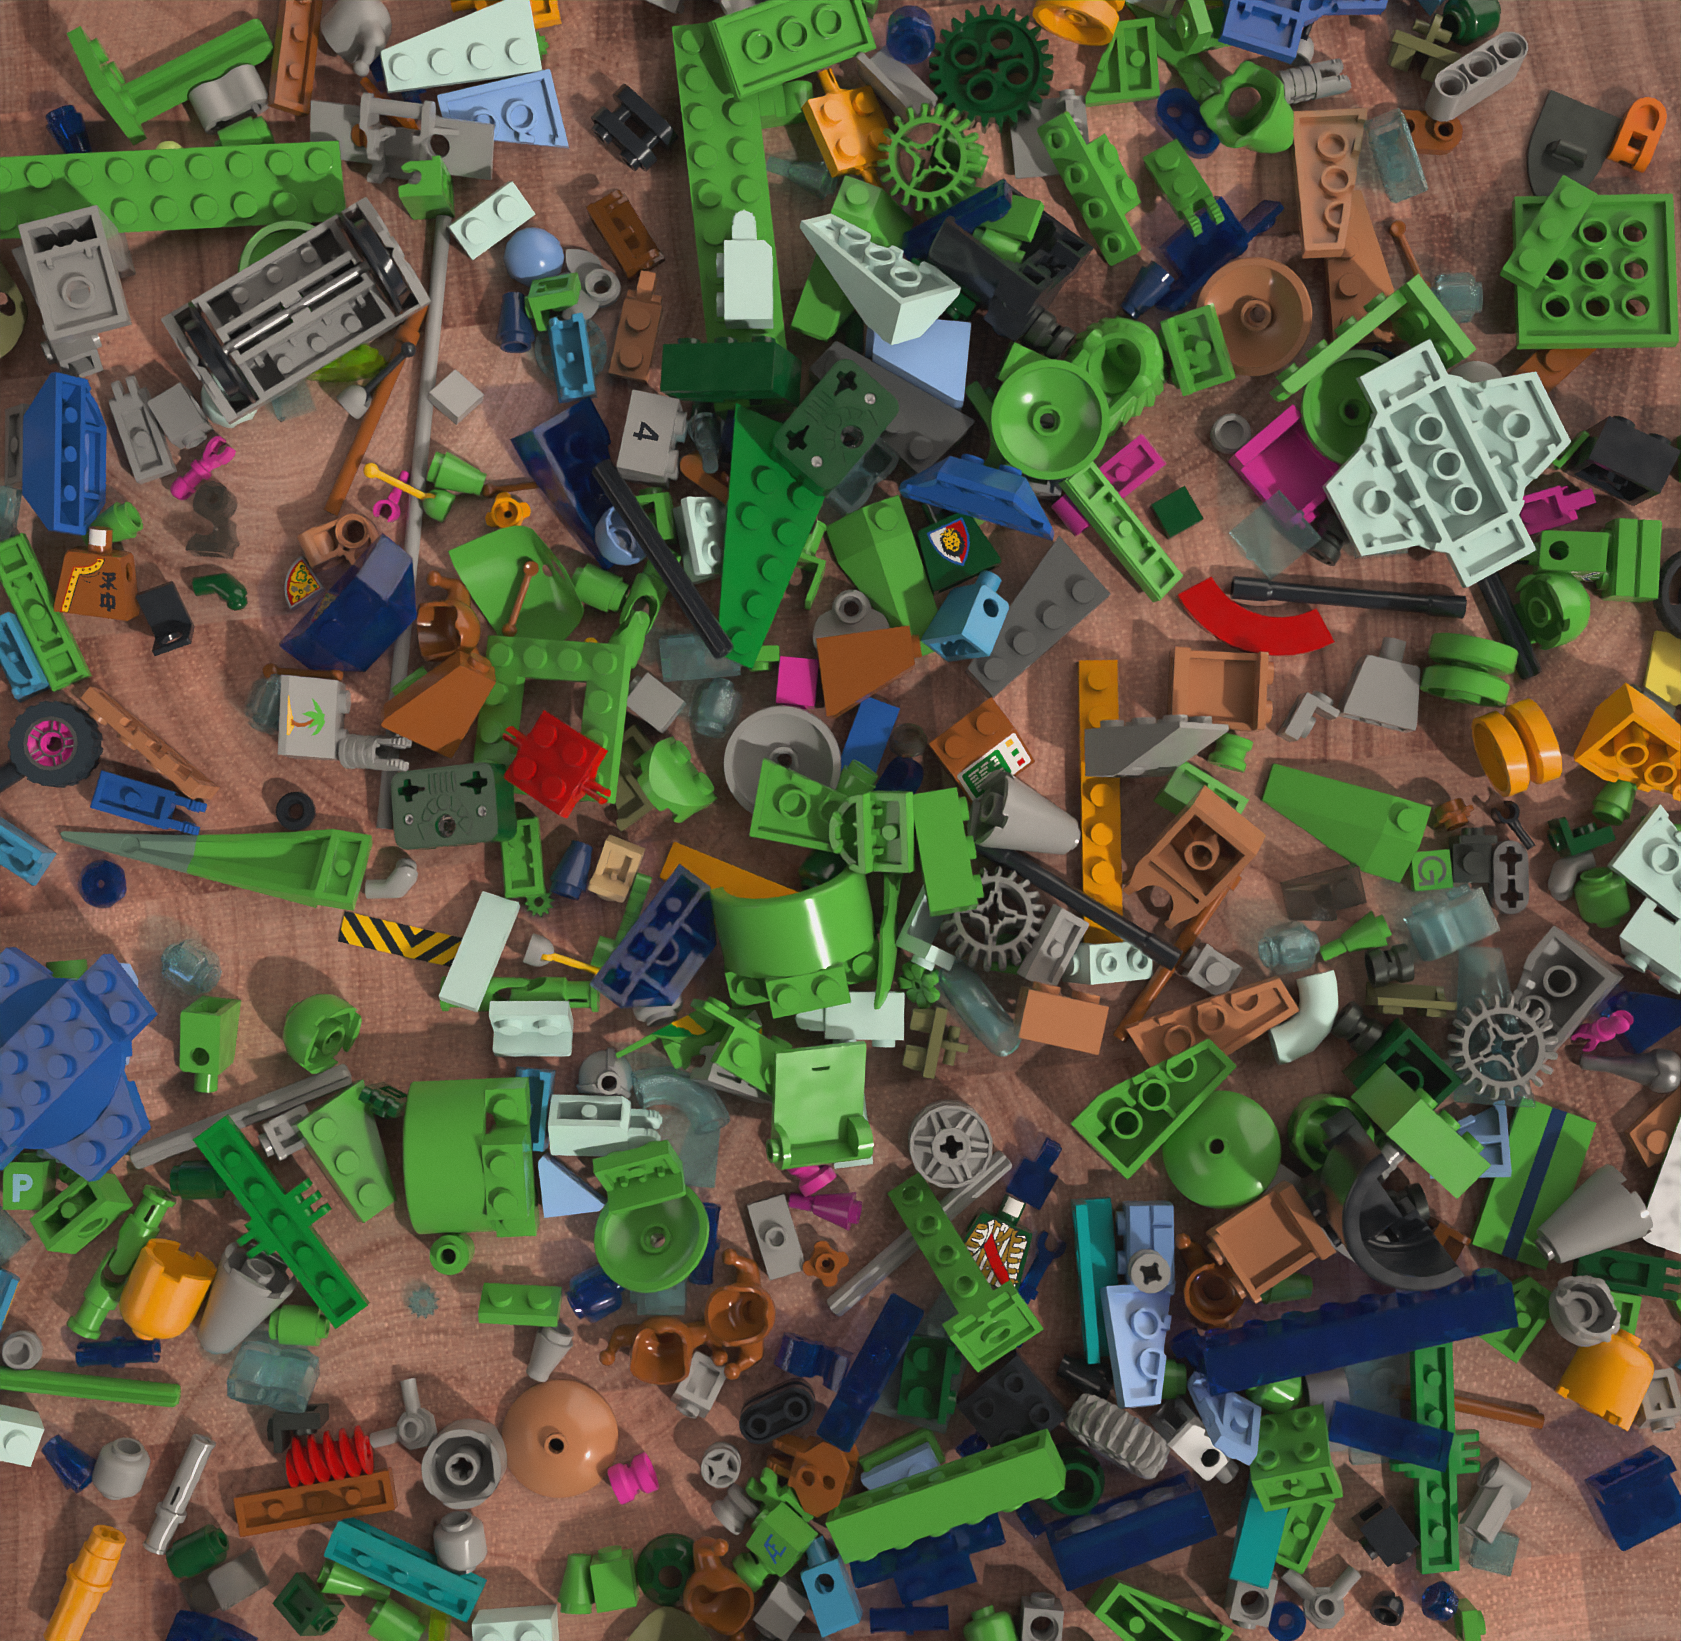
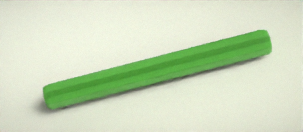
M0 1366V1390L163 1407H175L179 1404L181 1397V1387L178 1384L36 1369L15 1370L11 1367Z

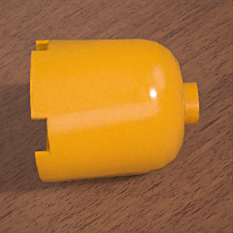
M163 1238L150 1239L147 1245L141 1249L119 1300L120 1314L137 1337L144 1340H153L154 1338L170 1339L180 1335L190 1326L210 1291L217 1272L213 1262L202 1253L196 1252L193 1258L178 1250L181 1245L179 1242Z
M1619 1329L1616 1335H1611L1610 1342L1606 1343L1603 1341L1590 1347L1579 1346L1554 1392L1565 1399L1568 1398L1580 1404L1579 1407L1628 1432L1654 1373L1653 1361L1649 1354L1638 1347L1641 1339L1625 1330Z

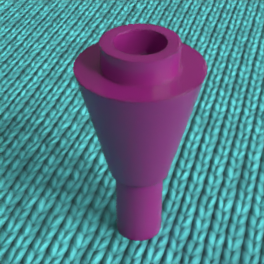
M791 1192L788 1203L789 1208L813 1212L814 1215L847 1231L850 1230L852 1224L859 1223L862 1211V1201L856 1200V1192L809 1195L807 1197L800 1193Z

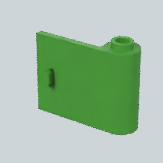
M864 1041L774 1051L771 1139L766 1141V1154L768 1161L774 1163L778 1170L871 1158L874 1147L873 1134L868 1121L863 1117L866 1043Z

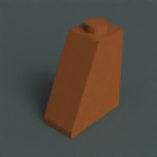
M910 625L816 638L826 716L828 719L839 717L915 669L914 658L922 657L919 634L911 635Z
M459 650L387 701L380 712V726L452 759L496 683L495 667L492 666V663L480 654L471 653L469 655Z

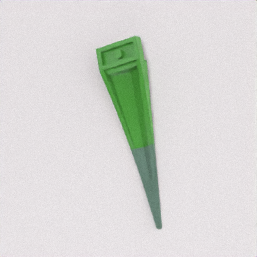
M337 829L198 836L63 831L60 833L64 841L314 908L317 905L351 911H354L373 844L371 835Z

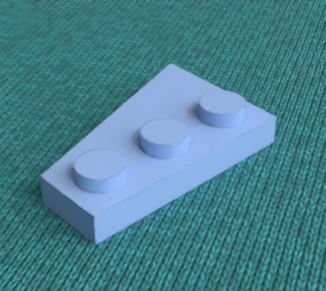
M550 69L437 95L442 117L495 124L494 141L570 149Z
M1175 1284L1167 1285L1157 1293H1145L1140 1291L1135 1285H1116L1100 1288L1118 1407L1125 1409L1161 1404L1167 1357L1164 1354L1166 1331L1170 1330L1171 1315H1168L1170 1296L1174 1295Z

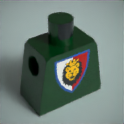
M929 504L921 506L929 526L917 531L916 540L933 596L979 576L983 570L991 571L1000 566L1002 562L1000 556L972 517L959 513L950 516L949 511Z

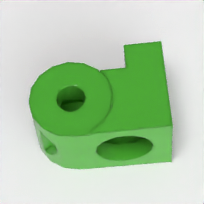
M792 81L758 92L762 129L807 122L801 107L807 100L814 98L812 83L808 81Z

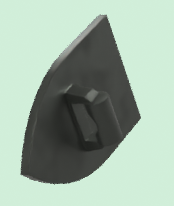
M1550 90L1532 132L1527 151V175L1533 196H1550L1563 175L1587 187L1600 171L1622 119Z

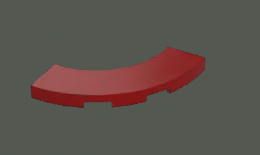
M1212 576L1176 595L1183 609L1205 632L1210 633L1215 638L1230 645V647L1246 653L1262 651L1269 652V656L1289 657L1316 651L1335 642L1317 608L1289 617H1272L1257 614L1232 601L1218 587Z

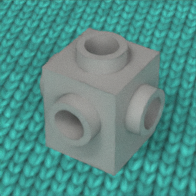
M42 325L47 341L41 342L40 345L49 365L57 363L61 373L80 378L103 371L97 351L98 348L102 347L98 334L53 345L48 339L45 325Z

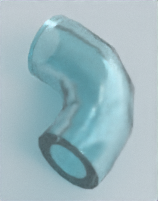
M957 959L954 961L950 971L944 968L939 971L937 975L939 986L958 1015L981 1043L995 1056L1002 1057L1013 1053L1022 1041V1038H1018L1012 1033L1014 1027L1013 1019L994 998L975 969L968 965V961Z
M672 1066L650 1067L632 1071L631 1077L634 1093L642 1109L658 1105L675 1107L686 1115L696 1135L715 1132L725 1127L731 1121L728 1111L715 1089L690 1080L691 1071L680 1068L675 1069Z

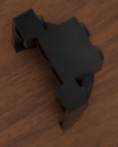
M1003 179L996 182L992 189L1026 197ZM1043 210L1032 241L1018 240L1021 241L1019 250L1026 252L1022 264L1018 262L1013 263L1010 260H1003L974 238V229L965 227L962 229L954 223L956 220L950 215L943 222L930 247L927 262L939 269L960 286L963 292L988 310L983 319L992 325L993 330L998 335L1015 342L1049 308L1065 282L1079 271L1094 247Z
M1345 1107L1321 1123L1320 1126L1328 1136L1322 1143L1329 1151V1155L1322 1167L1300 1180L1309 1193L1302 1197L1315 1218L1322 1214L1324 1215L1328 1224L1322 1228L1337 1248L1343 1244L1362 1271L1375 1281L1395 1289L1405 1291L1432 1290L1447 1286L1465 1277L1429 1226L1424 1222L1409 1198L1405 1197L1394 1204L1383 1189L1377 1177L1391 1166L1349 1109ZM1384 1232L1390 1242L1379 1241L1377 1237Z

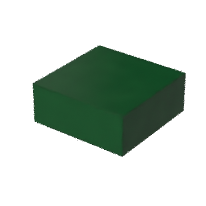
M1185 486L1149 506L1168 540L1204 519Z

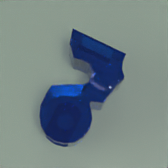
M784 1332L782 1336L783 1341L778 1356L774 1359V1364L782 1370L799 1377L812 1378L816 1375L821 1376L824 1380L822 1385L838 1393L843 1387L854 1353L838 1346L829 1347L823 1341L814 1342L804 1336Z

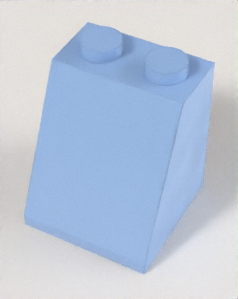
M936 319L921 337L894 345L883 341L876 332L867 326L865 357L872 359V362L961 412L964 402L971 323Z

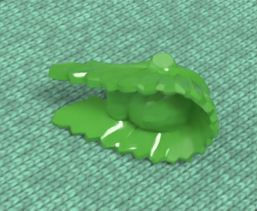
M1119 315L1115 318H1102L1098 323H1092L1088 326L1086 331L1078 333L1076 343L1068 348L1067 357L1063 360L1087 371L1102 388L1109 407L1110 425L1107 435L1109 437L1114 436L1117 430L1125 426L1131 417L1140 416L1144 407L1153 406L1156 396L1164 391V383L1167 382L1169 377L1166 370L1169 361L1156 334L1144 323Z

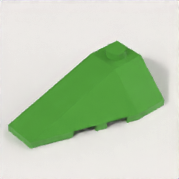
M846 175L830 213L870 233L871 242L886 248L894 245L901 250H904L914 224V220L882 188ZM816 253L790 329L828 342L854 312L855 308Z
M1274 763L1271 766L1261 799L1262 802L1293 824L1301 827L1321 841L1320 843L1345 858L1361 872L1400 883L1421 844L1432 808L1390 794Z

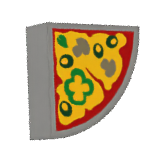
M301 556L293 563L285 579V597L288 606L293 611L326 590L316 573L312 572L304 556Z

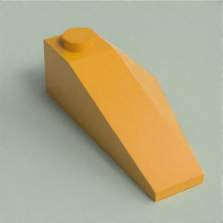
M1625 683L1596 707L1573 755L1574 761L1603 780L1614 783L1618 779L1636 784L1638 790L1650 792L1651 789L1672 794L1674 800L1681 801V725L1654 701Z
M675 841L659 876L714 925L716 924L709 897V890L724 887V890L732 896L750 899L773 898L799 893Z

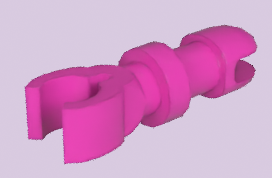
M220 436L212 438L206 445L202 458L200 460L195 458L190 464L192 468L183 477L179 476L170 487L172 496L179 500L188 499L196 491L195 487L203 479L208 480L213 475L211 471L214 468L230 462L235 456L236 451L231 447H226L224 452L218 455L219 447L226 444V440Z
M1618 1010L1610 1014L1608 1018L1602 1017L1595 1020L1592 1024L1585 1023L1580 1025L1571 1040L1575 1041L1577 1037L1589 1038L1583 1051L1590 1052L1595 1049L1600 1041H1609L1615 1037L1616 1033L1621 1034L1629 1030L1630 1025L1634 1021L1633 1016L1628 1011Z

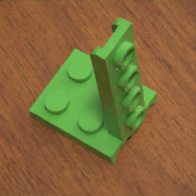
M252 19L126 83L114 61L106 62L109 60V57L98 38L90 40L81 26L66 33L94 94L133 146L147 139L141 126L142 123L189 100L188 96L194 88L201 84L215 81L241 65L249 64L255 66L273 57L274 45L261 20Z
M1417 274L1387 297L1381 292L1363 306L1367 312L1366 315L1358 321L1352 315L1334 330L1338 337L1330 344L1323 339L1307 351L1305 355L1309 361L1300 368L1294 362L1275 377L1280 384L1271 390L1269 394L1277 402L1284 401L1387 318L1392 322L1396 335L1400 339L1407 341L1411 348L1430 339L1446 370L1467 358L1476 348L1424 280Z
M919 1172L887 1193L959 1313L943 1323L942 1326L950 1339L977 1372L1044 1330L1037 1317L1010 1280L993 1291L933 1191Z

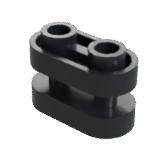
M623 83L612 94L613 99L619 106L613 112L601 106L591 116L595 124L591 130L605 145L608 146L612 142L622 151L619 154L620 158L629 168L635 172L639 168L647 172L657 161L651 149L658 143L661 147L668 150L678 139V135L664 118L633 89ZM629 117L646 132L640 139L624 124Z
M791 1378L748 1398L743 1404L739 1421V1428L743 1437L751 1443L764 1444L806 1425L812 1419L815 1412V1392L813 1387L804 1379Z

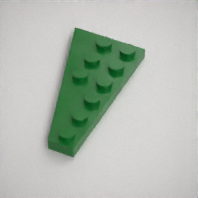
M736 403L733 416L734 427L733 439L731 441V464L727 491L723 564L721 566V589L717 620L734 645L733 650L723 658L752 669L825 496L813 494L787 469L780 466L770 456L773 449L769 444L783 424ZM800 434L797 439L794 438L790 441L787 448L791 451L797 448L803 434Z

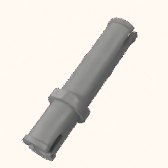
M201 1434L192 1435L190 1444L164 1500L159 1502L155 1508L157 1516L146 1540L142 1544L146 1550L158 1555L166 1554L179 1523H183L187 1517L185 1509L200 1480L210 1454L216 1446V1442L211 1438Z

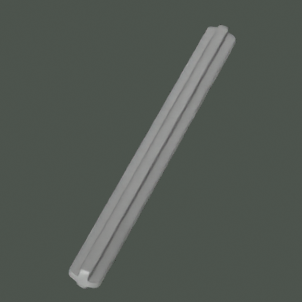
M340 1064L323 1073L315 1074L135 1146L130 1150V1159L136 1169L145 1168L197 1147L193 1139L227 1114L237 1127L242 1129L350 1086L352 1084L351 1073L345 1064Z
M997 1151L992 1155L986 1171L973 1183L960 1188H954L939 1201L950 1221L1012 1168L1011 1161L1003 1152ZM909 1229L827 1299V1305L838 1317L844 1315L920 1248Z

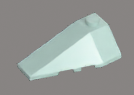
M833 214L802 220L800 223L801 231L862 320L883 341L890 345L921 337L960 293L961 287L935 266L925 261L918 266L902 258L903 250L894 245L886 248L871 242L870 233Z

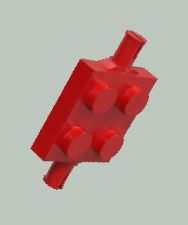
M543 710L527 736L514 726L506 728V731L515 736L516 739L503 733V740L516 747L518 751L504 775L505 780L566 819L576 803L586 794L602 805L608 801L597 791L610 797L611 790L595 781L598 767L608 750Z

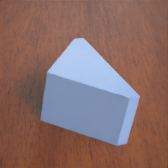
M548 1152L538 1161L544 1218L597 1212L608 1201L607 1198Z

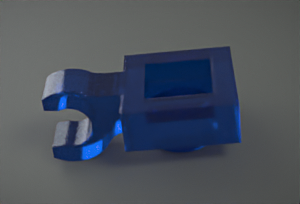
M1047 1137L1034 1161L1023 1155L1005 1191L1040 1210L1059 1177L1057 1173L1050 1170V1167L1054 1164L1062 1150L1061 1144Z

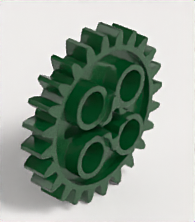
M980 5L979 16L974 17L967 9L965 10V22L961 23L953 17L951 19L953 32L941 29L940 39L943 43H933L932 52L938 56L929 58V68L935 70L929 74V83L938 85L933 89V93L938 99L945 97L941 103L945 105V112L952 108L959 111V116L955 123L963 116L971 121V125L967 130H970L975 122H980L982 133L985 134L989 124L994 123L998 133H1002L1003 122L1008 121L1015 129L1018 124V115L1029 121L1032 114L1029 106L1040 110L1043 100L1039 95H1049L1050 86L1046 82L1053 80L1054 70L1046 68L1053 64L1054 58L1053 54H1044L1049 48V40L1037 41L1041 34V27L1037 26L1029 30L1030 17L1028 15L1019 22L1016 21L1015 8H1012L1007 16H1002L1000 5H996L993 15H988L984 5ZM996 39H1005L1011 45L1007 49L999 50L994 48L991 43ZM963 54H969L974 57L975 62L971 65H961L956 61V58ZM1018 54H1020V55L1023 56L1022 59H1019V58L1013 59V57L1016 56V55H1018ZM990 65L993 70L998 69L997 73L992 74L990 69H985V66ZM1013 73H1020L1026 78V81L1018 85L1012 84L1007 80V76ZM960 80H969L965 84L959 82ZM982 88L989 91L991 96L986 100H977L971 93L976 89Z

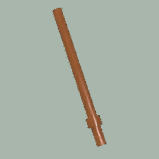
M428 306L407 318L404 325L399 324L393 338L396 343L387 364L401 352L403 343L411 342L416 347L421 336L418 330ZM406 358L377 385L370 406L361 421L324 506V511L338 516Z
M1242 871L1208 906H1205L1197 916L1191 918L1174 943V946L1183 951L1172 971L1159 965L1114 1031V1036L1124 1043L1127 1042L1130 1035L1124 1026L1142 1020L1229 890L1234 891L1242 880V877H1240Z

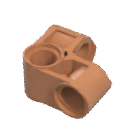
M347 514L327 524L313 527L297 536L313 573L328 570L348 560L362 586V592L398 576L396 566L384 546L376 526L372 521L361 515ZM361 522L365 529L364 537L359 542L352 543L348 537V530L354 523Z

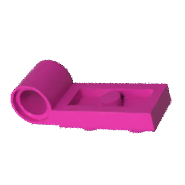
M1141 433L1099 469L1124 499L1167 463L1145 435ZM1067 494L1063 495L1051 506L1075 537L1091 525Z

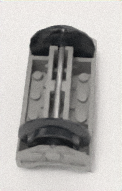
M364 197L202 295L190 300L185 305L161 318V321L180 351L186 357V361L197 378L203 383L204 388L219 411L231 425L298 386V382L359 345H366L399 325L413 314L430 305L431 300L411 265L404 259L405 255L393 236H390L383 220L367 197ZM340 229H344L354 248H351ZM376 284L378 285V287L380 288V290L382 291L390 305L396 311L395 315H393L385 300L381 296L380 292L376 288ZM408 289L410 293L401 305L399 296ZM202 311L205 313V315L211 322L212 326L214 327L216 333L225 345L221 346V344L219 343V341L217 340V338L205 322L204 318L200 314ZM290 317H291V319H292L293 322H294V323H292V324H291V322L289 321V318H290ZM186 331H187L188 335L190 336L191 340L193 341V343L195 344L196 348L198 349V351H199L200 354L202 355V357H203L202 359L200 358V356L198 355V353H197L196 350L194 349L193 345H192L191 342L189 341L188 337L186 336V334H185ZM229 354H231L258 395L256 399L228 357ZM207 367L211 369L229 397L241 393L248 400L228 401Z

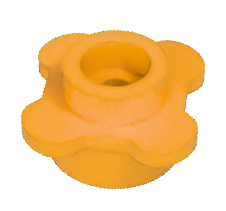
M501 492L496 496V502L493 504L491 512L486 514L485 521L491 528L498 527L502 529L510 526H521L524 518L530 516L531 508L526 502L519 503L512 499L509 493ZM507 511L512 513L510 518H505Z

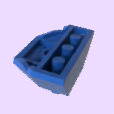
M59 372L50 373L23 416L22 495L48 531L83 536L86 535L88 527L96 519L106 503L107 426L97 402L90 393L91 387L88 379Z
M962 454L961 459L949 456L900 484L899 492L905 498L1053 541L1054 530L1028 480L1021 476L1022 471L1017 468L1000 464L999 469L984 466L985 460L979 457Z

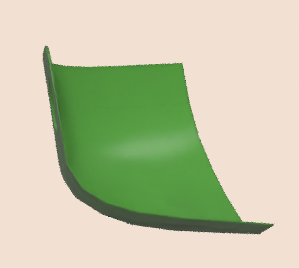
M510 526L502 528L448 551L460 579L498 636H504L502 634V627L509 621L525 575L523 565L529 560H533L538 564L539 571L531 578L515 624L517 633L514 637L565 640L583 618V605L566 569L537 533L529 527ZM551 559L558 565L565 579H563L556 571L551 562ZM543 565H547L552 576H546L543 573Z

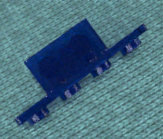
M1215 195L1214 199L1222 211L1224 221L1216 225L1203 207L1194 214L1201 222L1203 233L1194 237L1184 223L1159 247L1179 275V278L1170 286L1171 291L1158 301L1155 307L1171 313L1186 307L1191 302L1192 295L1201 286H1204L1216 271L1223 267L1230 259H1235L1242 255L1249 246L1247 243L1258 233L1267 231L1275 224L1276 217L1284 210L1281 202L1263 200L1239 222L1223 197Z
M895 1293L890 1295L816 1431L818 1436L841 1451L850 1452L924 1316L923 1309Z
M998 1512L986 1516L979 1523L973 1525L964 1523L950 1528L948 1532L941 1536L931 1537L929 1535L917 1539L906 1548L899 1550L891 1548L879 1552L868 1561L860 1562L856 1560L850 1562L855 1588L859 1589L893 1578L902 1605L977 1582L970 1554L1006 1543Z

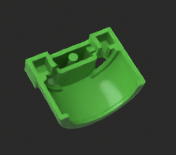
M847 863L845 869L838 876L822 885L799 893L773 898H740L728 894L724 887L709 890L724 959V970L732 1008L769 1001L772 1016L775 1019L851 1003L848 985L877 979L880 944L865 874L850 870Z
M529 1077L414 1081L410 1084L403 1126V1173L409 1218L414 1230L418 1234L496 1231L497 1237L537 1235L540 1220L537 1187L534 1184L530 1132L531 1102ZM487 1113L492 1114L496 1124L491 1126L489 1134H486Z

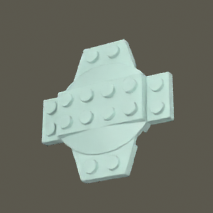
M1428 339L1356 378L1373 411L1370 414L1371 420L1368 424L1365 440L1322 487L1357 556L1412 546H1420L1431 551L1445 553L1462 588H1467L1536 550L1519 516L1525 500H1522L1525 487L1533 479H1537L1571 443L1536 371L1471 383L1464 380L1463 377L1447 373L1431 340Z

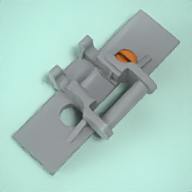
M367 92L362 94L360 106L311 100L310 142L339 140L341 160L372 164V170L367 175V182L381 184L386 177L409 180L410 184L419 183L421 173L417 171L406 173L403 172L401 167L410 161L432 160V156H440L431 148L430 141L434 134L443 135L449 142V152L447 155L441 156L450 175L492 180L495 124L440 117V115H436L434 101L425 100L424 104L375 98L373 93ZM379 114L421 120V130L382 125L379 121Z

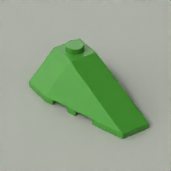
M899 495L862 507L829 524L826 532L841 569L849 576L859 591L868 598L874 610L885 616L889 628L910 625L911 635L919 634V639L921 640L938 610ZM920 641L922 656L935 652Z
M1207 1038L1098 1094L1070 1124L1120 1176L1128 1180L1229 1076L1237 1065Z

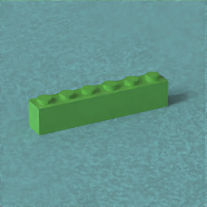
M1046 1428L843 1499L836 1508L829 1511L825 1524L845 1564L856 1560L865 1562L874 1558L879 1552L891 1548L897 1550L906 1548L917 1539L929 1535L931 1537L941 1536L948 1532L950 1528L964 1523L968 1525L979 1523L986 1516L999 1511L1012 1512L1021 1507L1023 1503L1037 1498L1041 1500L1050 1499L1061 1490H1064L1066 1468Z

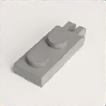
M132 375L125 378L129 389L127 394H125L119 380L111 383L115 398L109 399V405L135 480L139 484H144L175 473L177 470L162 427L147 404L152 399L147 387L140 389L136 377Z

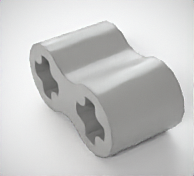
M249 64L236 67L215 81L199 85L188 96L205 132L211 135L218 134L217 131L249 116H257L269 108L267 106L269 94L255 66Z

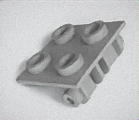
M1065 89L1059 92V98L1042 99V108L1040 110L1029 106L1032 112L1029 121L1018 115L1017 128L1014 129L1010 125L1015 179L1060 175L1037 133V128L1065 111L1070 113L1085 143H1089L1085 95L1076 96L1074 89Z

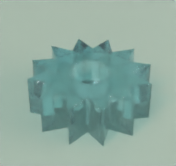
M422 1287L419 1289V1292L414 1290L413 1297L408 1298L412 1302L408 1306L413 1308L411 1314L417 1313V1318L423 1315L425 1319L428 1317V1314L434 1315V1309L439 1308L436 1304L439 1298L434 1297L436 1292L430 1293V1287L426 1291ZM420 1299L427 1301L426 1307L420 1305Z

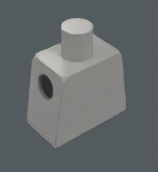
M1384 637L1379 657L1365 655L1359 658L1337 707L1340 710L1339 717L1404 733L1416 730L1420 668L1402 663L1407 642L1396 638Z
M1176 1395L1175 1399H1166L1148 1418L1161 1437L1166 1440L1167 1445L1204 1480L1209 1481L1216 1476L1225 1484L1230 1482L1238 1473L1239 1466L1232 1458L1225 1456L1219 1449L1213 1446L1200 1415L1180 1395Z

